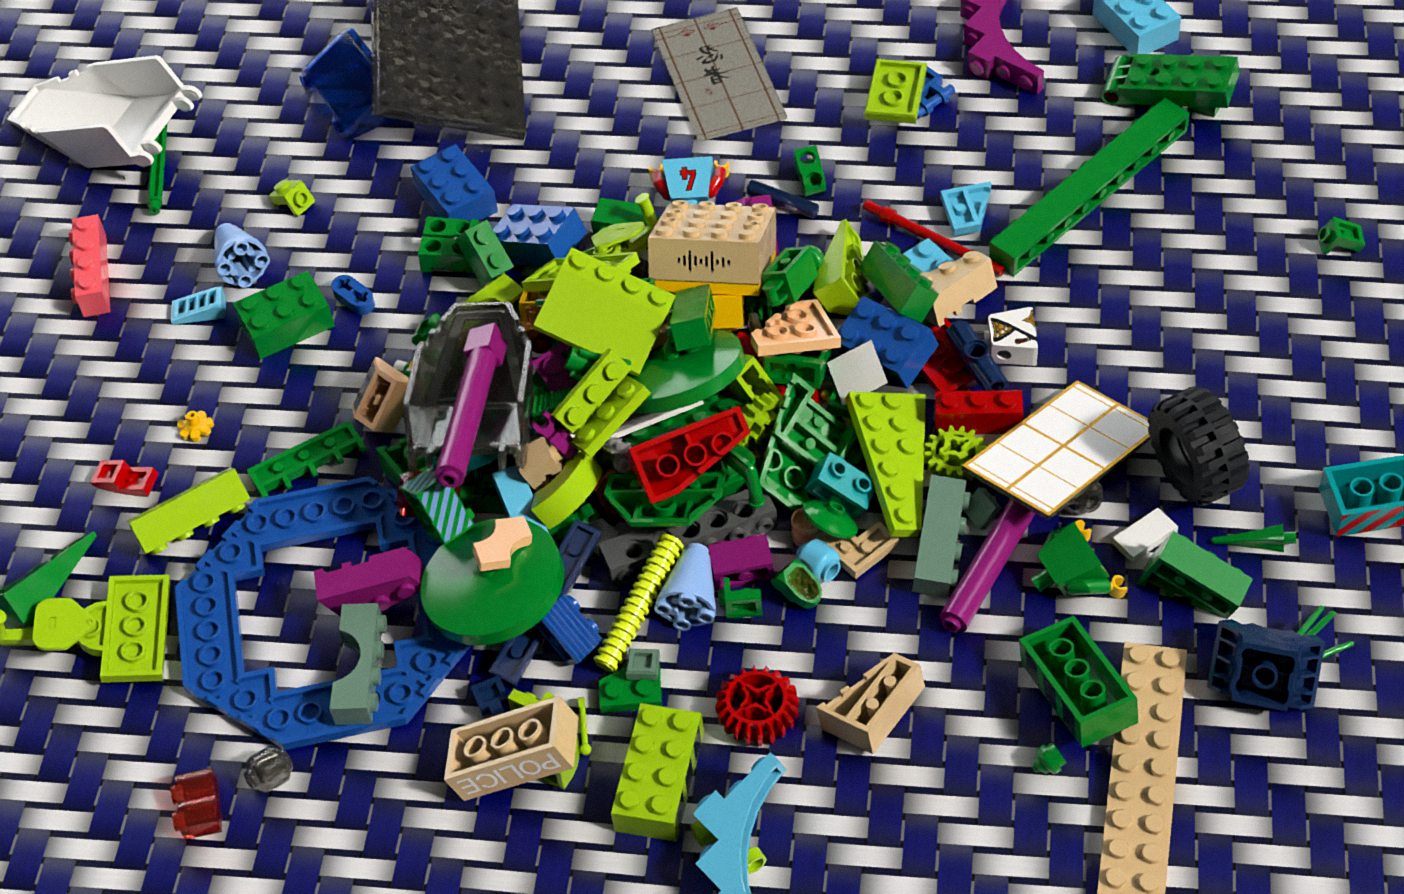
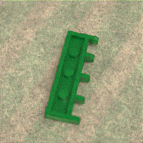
M349 420L247 469V472L261 498L269 497L267 492L283 484L287 490L293 488L290 481L308 472L311 473L312 477L319 475L316 469L333 460H336L340 465L344 463L343 455L359 449L363 454L367 452V448Z

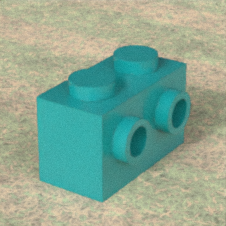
M832 452L826 454L816 463L805 488L807 492L824 502L835 501L845 508V512L853 520L867 510L875 492L872 479L866 472L858 470L847 463L841 456L835 455Z

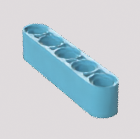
M514 465L492 473V480L507 518L524 516L527 521L537 524L548 532L547 527L531 510L534 496L528 482L520 474L518 466Z

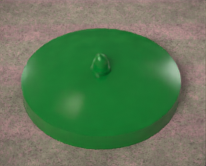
M713 329L711 345L701 346L702 348L696 352L685 353L684 350L677 352L675 343H670L669 341L650 351L639 376L627 374V376L643 384L651 392L633 413L651 414L676 410L702 401L724 389L737 378L745 366V354L739 338L730 332Z
M495 518L476 523L473 528L447 545L443 544L428 562L420 587L423 608L434 627L442 635L455 642L479 646L497 644L515 638L540 622L557 601L563 587L565 573L562 556L553 538L542 527L526 520L532 534V543L517 549L511 555L510 568L480 571L473 554V543L490 537L494 533L495 520L504 518Z

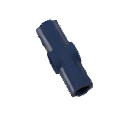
M960 319L953 322L946 329V337L962 359L964 371L974 377L982 391L1003 390L1006 388L1008 380L989 354V345L978 338L967 321L964 322Z

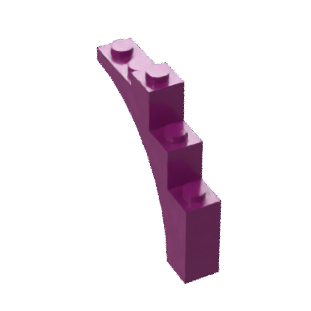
M961 0L960 16L968 20L964 24V43L972 47L968 51L967 70L988 81L993 75H996L1024 90L1038 95L1043 89L1044 70L1027 61L1012 47L1000 25L999 16L1008 0Z

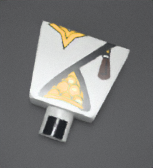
M1032 307L991 314L988 316L987 331H974L979 339L989 345L990 355L995 363L1037 366L1038 344Z

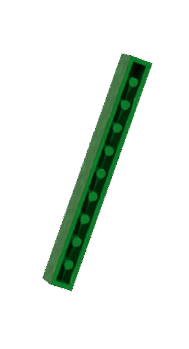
M1166 98L1157 105H1152L1146 114L1140 119H1135L1131 126L1123 133H1118L1114 140L1106 147H1101L1097 154L1089 161H1084L1078 170L1072 175L1066 176L1055 189L1049 190L1044 198L1038 203L1031 205L1026 213L1018 219H1014L1000 234L994 235L989 243V258L1005 266V271L1014 277L1185 134L1188 129L1190 112Z

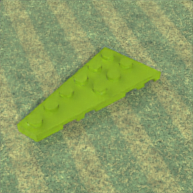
M849 391L845 401L890 536L918 537L922 531L926 394Z

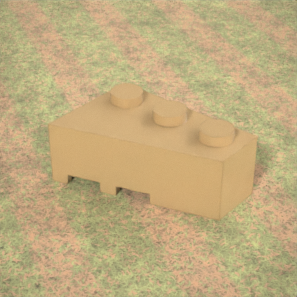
M970 251L965 253L960 259L942 263L935 270L921 273L922 276L933 282L931 287L939 294L925 319L939 328L945 324L944 318L951 313L957 316L963 312L962 306L970 300L971 303H976L998 288L991 258L979 251Z
M893 653L864 673V678L851 688L847 685L841 689L840 695L828 704L823 702L816 707L822 730L871 754L875 753L925 688L920 664L896 653Z

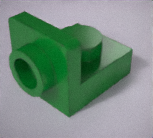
M1332 217L1318 233L1321 252L1324 254H1328L1336 245L1360 252L1365 246L1361 225L1336 217Z
M729 577L723 578L724 589H718L719 607L726 608L727 619L763 616L761 589L744 588L731 591Z

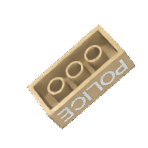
M556 696L452 729L444 781L466 801L574 768L579 717L560 696Z

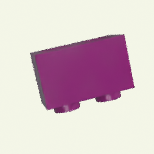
M767 534L759 536L750 535L746 538L731 541L723 540L708 545L716 590L724 589L723 578L727 577L730 579V588L771 581L774 577L773 561Z

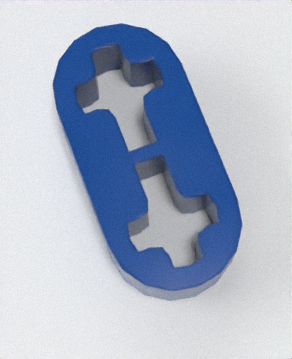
M340 275L332 281L331 287L334 297L354 313L365 315L372 312L375 308L373 293L353 277Z

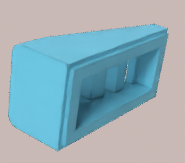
M222 286L172 301V325L226 319V296ZM184 308V312L179 314V309Z

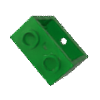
M834 348L829 351L814 350L804 351L801 354L785 353L776 354L774 357H765L764 371L773 383L788 385L791 373H795L812 388L820 389L829 368L827 362L833 359Z

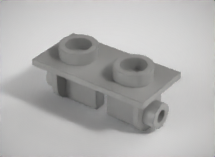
M610 437L601 447L603 463L619 473L629 472L631 466L626 453L629 448H632L631 443L622 442V438Z

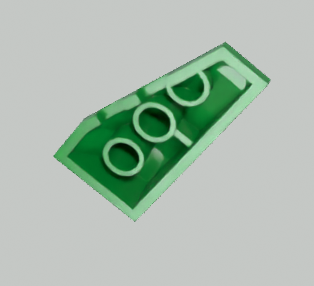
M93 531L81 536L50 557L51 561H45L27 572L28 577L24 576L0 589V610L6 614L7 618L4 623L7 626L14 628L23 625L26 628L34 623L37 605L45 599L54 598L97 537L96 533Z

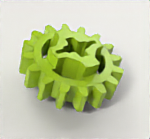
M764 392L760 399L756 396L752 404L747 403L741 409L751 433L737 445L753 450L756 444L762 445L763 439L769 440L771 438L782 403L780 398L772 392L769 394Z
M950 425L949 431L945 432L939 428L938 436L933 434L929 436V442L925 443L924 463H928V472L936 470L937 476L956 479L966 477L972 481L973 472L962 465L972 459V455L976 456L987 446L983 445V437L975 438V430L966 433L965 426H961L959 431H956Z

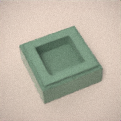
M979 487L969 500L968 510H962L979 529L986 530L1002 507L985 488Z
M629 648L626 668L627 680L650 679L657 681L660 649Z

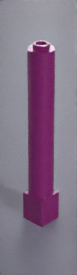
M495 322L470 329L463 352L468 359L434 473L437 482L445 487H458L465 480L495 367L502 366L508 343Z
M1014 495L1010 497L939 615L945 629L953 633L967 630L1038 509Z

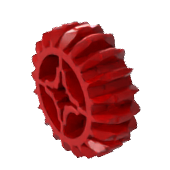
M753 665L750 672H746L741 668L740 676L731 673L729 682L722 681L721 691H717L715 711L718 714V723L720 726H724V731L727 735L733 733V738L736 742L745 738L747 746L750 745L752 740H757L760 747L765 739H768L773 744L775 735L784 738L786 729L792 730L794 720H797L799 716L798 707L800 705L795 686L790 684L788 676L781 678L779 670L770 673L767 665L762 671H758L755 665ZM741 698L743 702L740 704V708L734 711L733 706L735 702ZM780 700L782 705L780 709L776 713H774L772 711V708L775 706V702Z

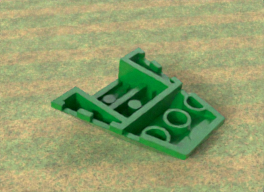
M795 373L790 375L758 475L762 490L792 513L799 508H803L807 501L819 500L807 492L805 488L816 463L826 454L832 452L835 455L841 456L852 466L857 465L864 458L854 426L846 427L811 399L815 389Z

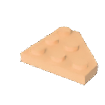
M813 299L797 301L792 305H786L785 311L782 314H774L765 322V327L762 330L755 329L751 333V344L758 356L774 357L776 354H801L804 351H829L832 348H841V336L819 301Z

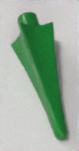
M1283 524L1245 533L1211 538V543L1284 552V544H1296V532H1283Z

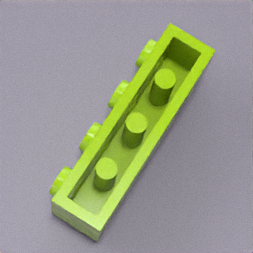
M230 467L129 519L127 523L142 551L145 554L151 552L152 555H155L167 549L166 543L177 538L178 541H182L192 536L194 528L202 524L205 528L220 521L219 515L227 511L233 514L245 508L244 502L250 500V497L235 468Z

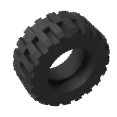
M1195 386L1154 404L1149 412L1147 422L1149 423L1148 433L1151 435L1150 442L1156 452L1155 456L1158 463L1161 464L1165 476L1170 479L1171 485L1175 490L1179 491L1184 499H1188V502L1205 506L1241 489L1248 480L1250 465L1248 464L1249 456L1248 451L1244 447L1243 436L1240 435L1239 427L1236 421H1233L1231 418V413L1227 407H1224L1221 404L1222 401L1217 396H1213L1212 392L1208 389Z

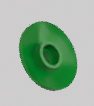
M810 500L803 506V513L806 518L823 532L842 539H851L856 536L858 527L854 520L845 512V508L835 501L828 503Z

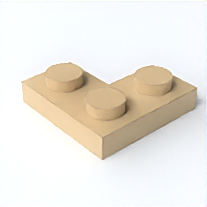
M880 521L859 537L855 536L851 539L834 537L823 531L815 536V539L824 541L838 552L841 567L855 579L899 546V538L891 537L888 528Z

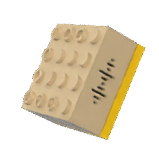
M675 200L669 203L648 237L649 278H653L655 285L667 292H676L710 284L712 294L760 296L764 285L761 274L776 259V207H769V205L764 203L742 206L741 203L737 202L715 205L711 201L688 204L685 200Z

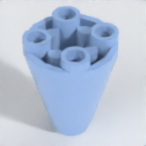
M224 223L218 226L214 237L215 268L219 277L226 283L235 286L239 285L242 288L250 287L253 282L263 275L270 263V258L264 245L235 225Z
M699 543L686 545L656 598L655 612L673 622V626L678 630L686 631L691 626L713 623L715 618L716 605L711 559L708 548Z

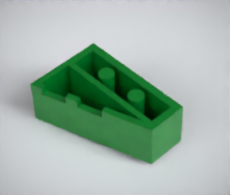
M1173 531L1150 556L1136 584L1146 587L1147 583L1165 589L1164 595L1173 597L1174 593L1191 599V605L1228 619L1240 607L1253 579L1244 574L1239 568L1233 567L1219 559L1214 553L1194 544L1186 536Z

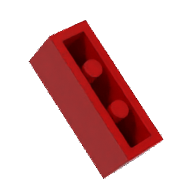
M1022 390L935 391V435H938L939 428L945 432L949 431L950 425L956 431H959L961 426H965L966 433L975 430V435L1005 434L1023 421Z

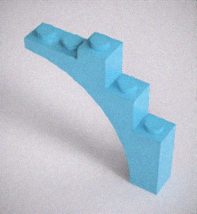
M771 752L766 757L759 758L753 764L751 772L743 780H738L731 786L725 798L715 790L711 795H706L700 800L697 809L693 813L718 839L715 844L708 845L701 852L700 859L695 863L721 890L718 894H751L747 863L751 833L758 812L769 791L787 770Z

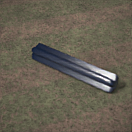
M750 180L746 187L748 195L754 197L771 195L772 204L814 219L819 213V205L817 203L759 181Z

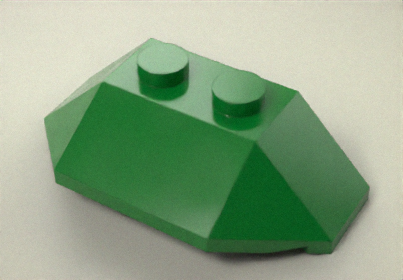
M725 472L703 473L681 493L652 505L639 486L634 474H609L604 496L630 527L690 526L722 497L726 474Z

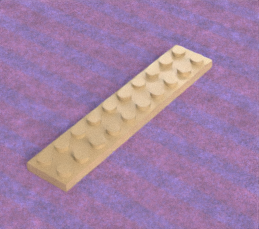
M1124 642L1121 678L1137 697L1138 723L1114 734L1097 894H1165L1187 650Z

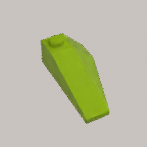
M846 219L840 222L823 258V263L817 271L819 276L814 280L812 293L814 298L820 304H823L828 312L849 316L863 296L871 300L872 297L869 292H865L864 284L869 282L868 278L859 269L864 260L861 239Z

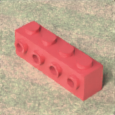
M98 214L72 219V230L68 231L69 240L73 246V249L69 250L72 265H74V268L70 269L71 280L75 288H71L72 301L74 304L79 305L83 317L110 313L106 233Z

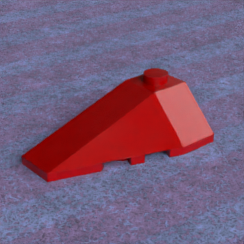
M738 405L629 448L626 456L639 486L652 505L681 493L751 432Z

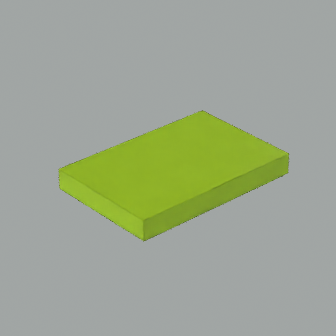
M876 59L864 118L867 120L916 124L927 73V63Z

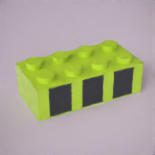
M640 703L611 811L615 832L677 842L704 734L702 713Z

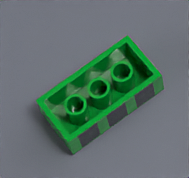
M1074 615L1019 639L1021 664L1082 748L1138 723L1137 697Z

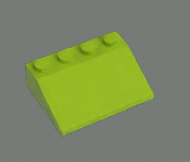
M571 247L532 329L579 350L582 348L590 352L603 354L607 348H610L620 358L631 360V365L629 366L632 369L629 373L638 377L668 316L676 295Z

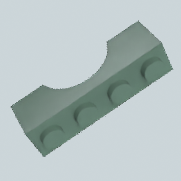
M378 603L342 604L339 631L344 646L357 651L360 654V659L350 674L333 682L330 712L335 725L372 724L373 712H378L379 708L376 685H381L382 680L381 668L378 667L379 659L384 658V642L381 641L382 633L387 631L386 615L381 614Z

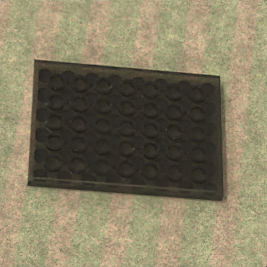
M371 0L372 115L524 140L526 125L518 0Z

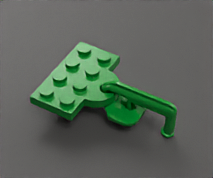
M722 389L704 399L703 405L624 435L621 438L623 442H630L631 446L634 447L738 405L742 409L744 405ZM741 445L735 446L704 472H725V482L741 475L746 480L749 492L748 504L753 508H760L765 504L758 472L754 466L756 462L755 456L746 447Z

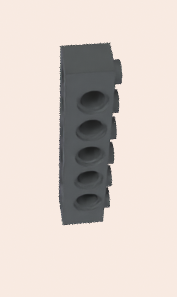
M747 489L719 499L690 526L642 527L598 543L601 561L613 587L620 584H628L637 579L639 574H643L641 569L643 566H647L646 560L651 558V551L656 550L654 545L656 542H660L659 536L661 534H670L678 538L684 545V550L686 545L690 543H699L708 548L709 544L723 540L742 539L750 535L764 534L778 527L777 510L769 494L762 490L765 504L760 508H753L748 504L749 492Z

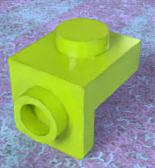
M282 180L274 186L275 190L268 196L273 205L287 204L295 216H300L315 202L314 197L302 180Z

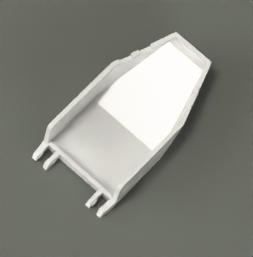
M158 55L95 62L89 64L86 71L80 73L77 69L70 71L69 77L62 80L57 76L35 84L7 120L12 125L87 168L133 164L147 167L154 162L152 155H158L162 151L160 144L154 140L176 110L191 111L194 107L192 101H198L202 97V93L192 85H183L166 62Z

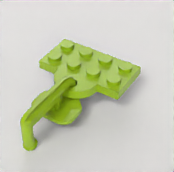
M642 193L635 199V203L641 208L647 226H645L644 222L618 223L607 226L591 237L594 247L583 251V253L630 274L631 269L640 263L638 254L648 247V237L658 222L649 199V194ZM566 257L552 259L522 281L524 291L537 292L538 294L549 292Z
M109 576L107 601L96 602L85 609L72 598L45 599L36 607L33 628L6 629L4 622L7 617L5 612L0 610V645H35L43 651H61L69 649L74 644H79L82 650L90 655L102 657L101 683L163 681L170 576Z

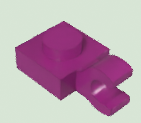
M542 410L541 413L546 417V423L538 426L534 421H531L532 428L538 433L543 434L570 460L578 452L571 445L573 438L563 429L557 432L554 429V417L548 411Z

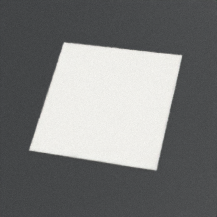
M872 340L827 362L842 405L846 404L845 397L849 391L871 392L888 383Z

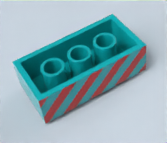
M1404 455L1323 468L1319 491L1336 536L1404 526Z

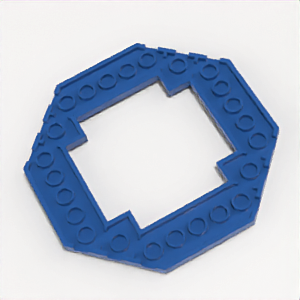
M369 476L255 499L247 507L249 511L240 521L236 520L221 536L222 541L213 550L209 549L194 565L195 570L186 580L182 579L175 586L182 678L185 691L284 750L407 725L472 646L455 642L442 635L434 627L423 608L420 592L417 593L423 636L394 641L397 667L381 670V685H376L379 708L378 712H373L372 724L335 725L330 712L332 684L340 679L278 692L277 676L274 667L245 672L236 581L265 576L263 552L372 529H377L381 552L409 546L410 551L422 559L424 571L434 553L443 544L427 535L404 494L392 488L389 490L379 485L377 480Z

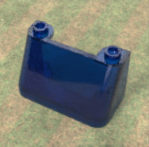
M352 27L342 30L301 70L302 75L299 78L305 90L309 89L311 92L318 91L333 111L335 119L332 120L334 129L338 134L342 133L347 141L402 117L396 89L390 75Z

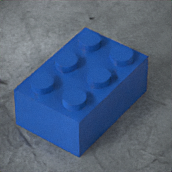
M456 144L410 166L416 190L438 217L468 221L479 219L481 221L498 212L494 189Z
M512 204L499 223L493 228L513 265L543 267L554 258L566 257L571 247L576 248L587 232L574 207Z
M863 296L838 330L841 336V348H837L840 355H843L872 340L886 379L908 389L939 344L931 328Z

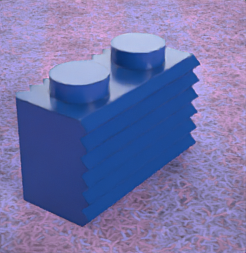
M560 594L551 610L535 627L550 642V645L554 647V650L558 652V655L562 657L567 665H574L581 662L603 639L598 634L600 630L597 624L589 618L585 619L580 613L579 603L570 595Z

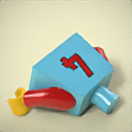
M712 156L662 159L659 169L653 170L650 166L648 170L654 187L664 200L671 201V203L675 200H685L688 204H698L699 202L710 201V198L717 195L725 178L729 176V162L721 166L718 165V161H714L713 165Z

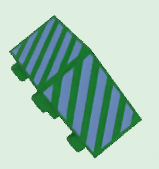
M428 468L400 486V489L427 535L447 545L475 526L472 521L475 515L471 508L465 509L454 488L445 487L438 483L434 476L435 471Z

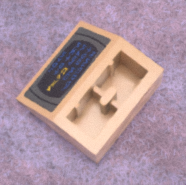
M375 357L352 405L354 418L373 431L394 433L417 383L379 357Z

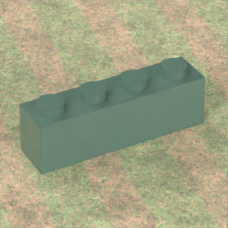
M931 475L912 592L948 598L949 588H956L959 570L953 569L954 561H960L963 544L957 543L958 535L964 536L967 518L961 517L962 509L968 510L970 492H965L967 480Z

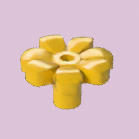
M189 411L185 415V420H179L177 426L181 430L179 434L183 440L191 438L193 442H198L201 440L200 435L206 437L211 433L210 428L214 426V422L211 417L207 418L205 411Z

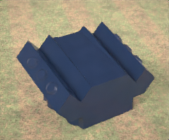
M1233 619L1220 620L1218 622L1207 688L1218 694L1232 696L1231 701L1286 712L1288 707L1299 710L1314 708L1326 641L1313 634L1302 636L1292 630L1281 631L1262 627L1254 623L1241 624Z

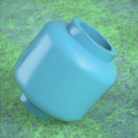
M814 539L808 543L805 542L800 545L796 552L797 559L814 574L819 583L833 580L840 570L841 564L838 552L822 540Z

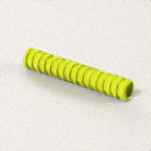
M661 534L659 536L660 542H656L654 545L656 550L651 551V558L646 560L647 566H643L641 569L643 574L638 575V582L633 584L634 590H630L628 593L630 598L625 599V606L620 608L621 614H617L615 617L617 622L612 623V631H608L606 634L608 639L602 641L604 646L598 649L599 655H595L593 658L597 666L608 672L618 671L619 667L617 665L623 662L622 656H626L628 653L626 648L631 647V639L634 640L637 636L635 631L640 630L641 626L639 624L645 621L644 615H648L650 612L648 607L653 606V599H656L658 596L657 591H660L663 587L661 583H665L667 580L665 575L670 574V567L675 565L674 559H677L680 555L678 551H682L684 548L682 542L670 534Z

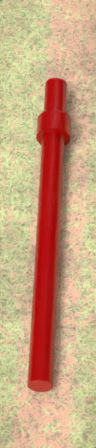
M866 200L863 205L864 210L878 216L880 221L888 225L894 224L925 240L929 238L937 246L960 257L972 251L897 214L896 210L888 206L882 207L870 200ZM991 260L994 274L1002 276L1006 267Z

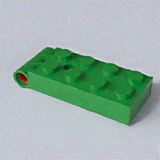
M1131 53L1130 57L1120 55L1114 60L1101 98L1109 105H1157L1166 98L1178 106L1228 108L1240 74L1238 57Z

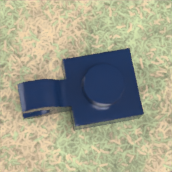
M499 675L470 686L482 716L491 713L493 717L505 713L503 708L509 706L508 695Z

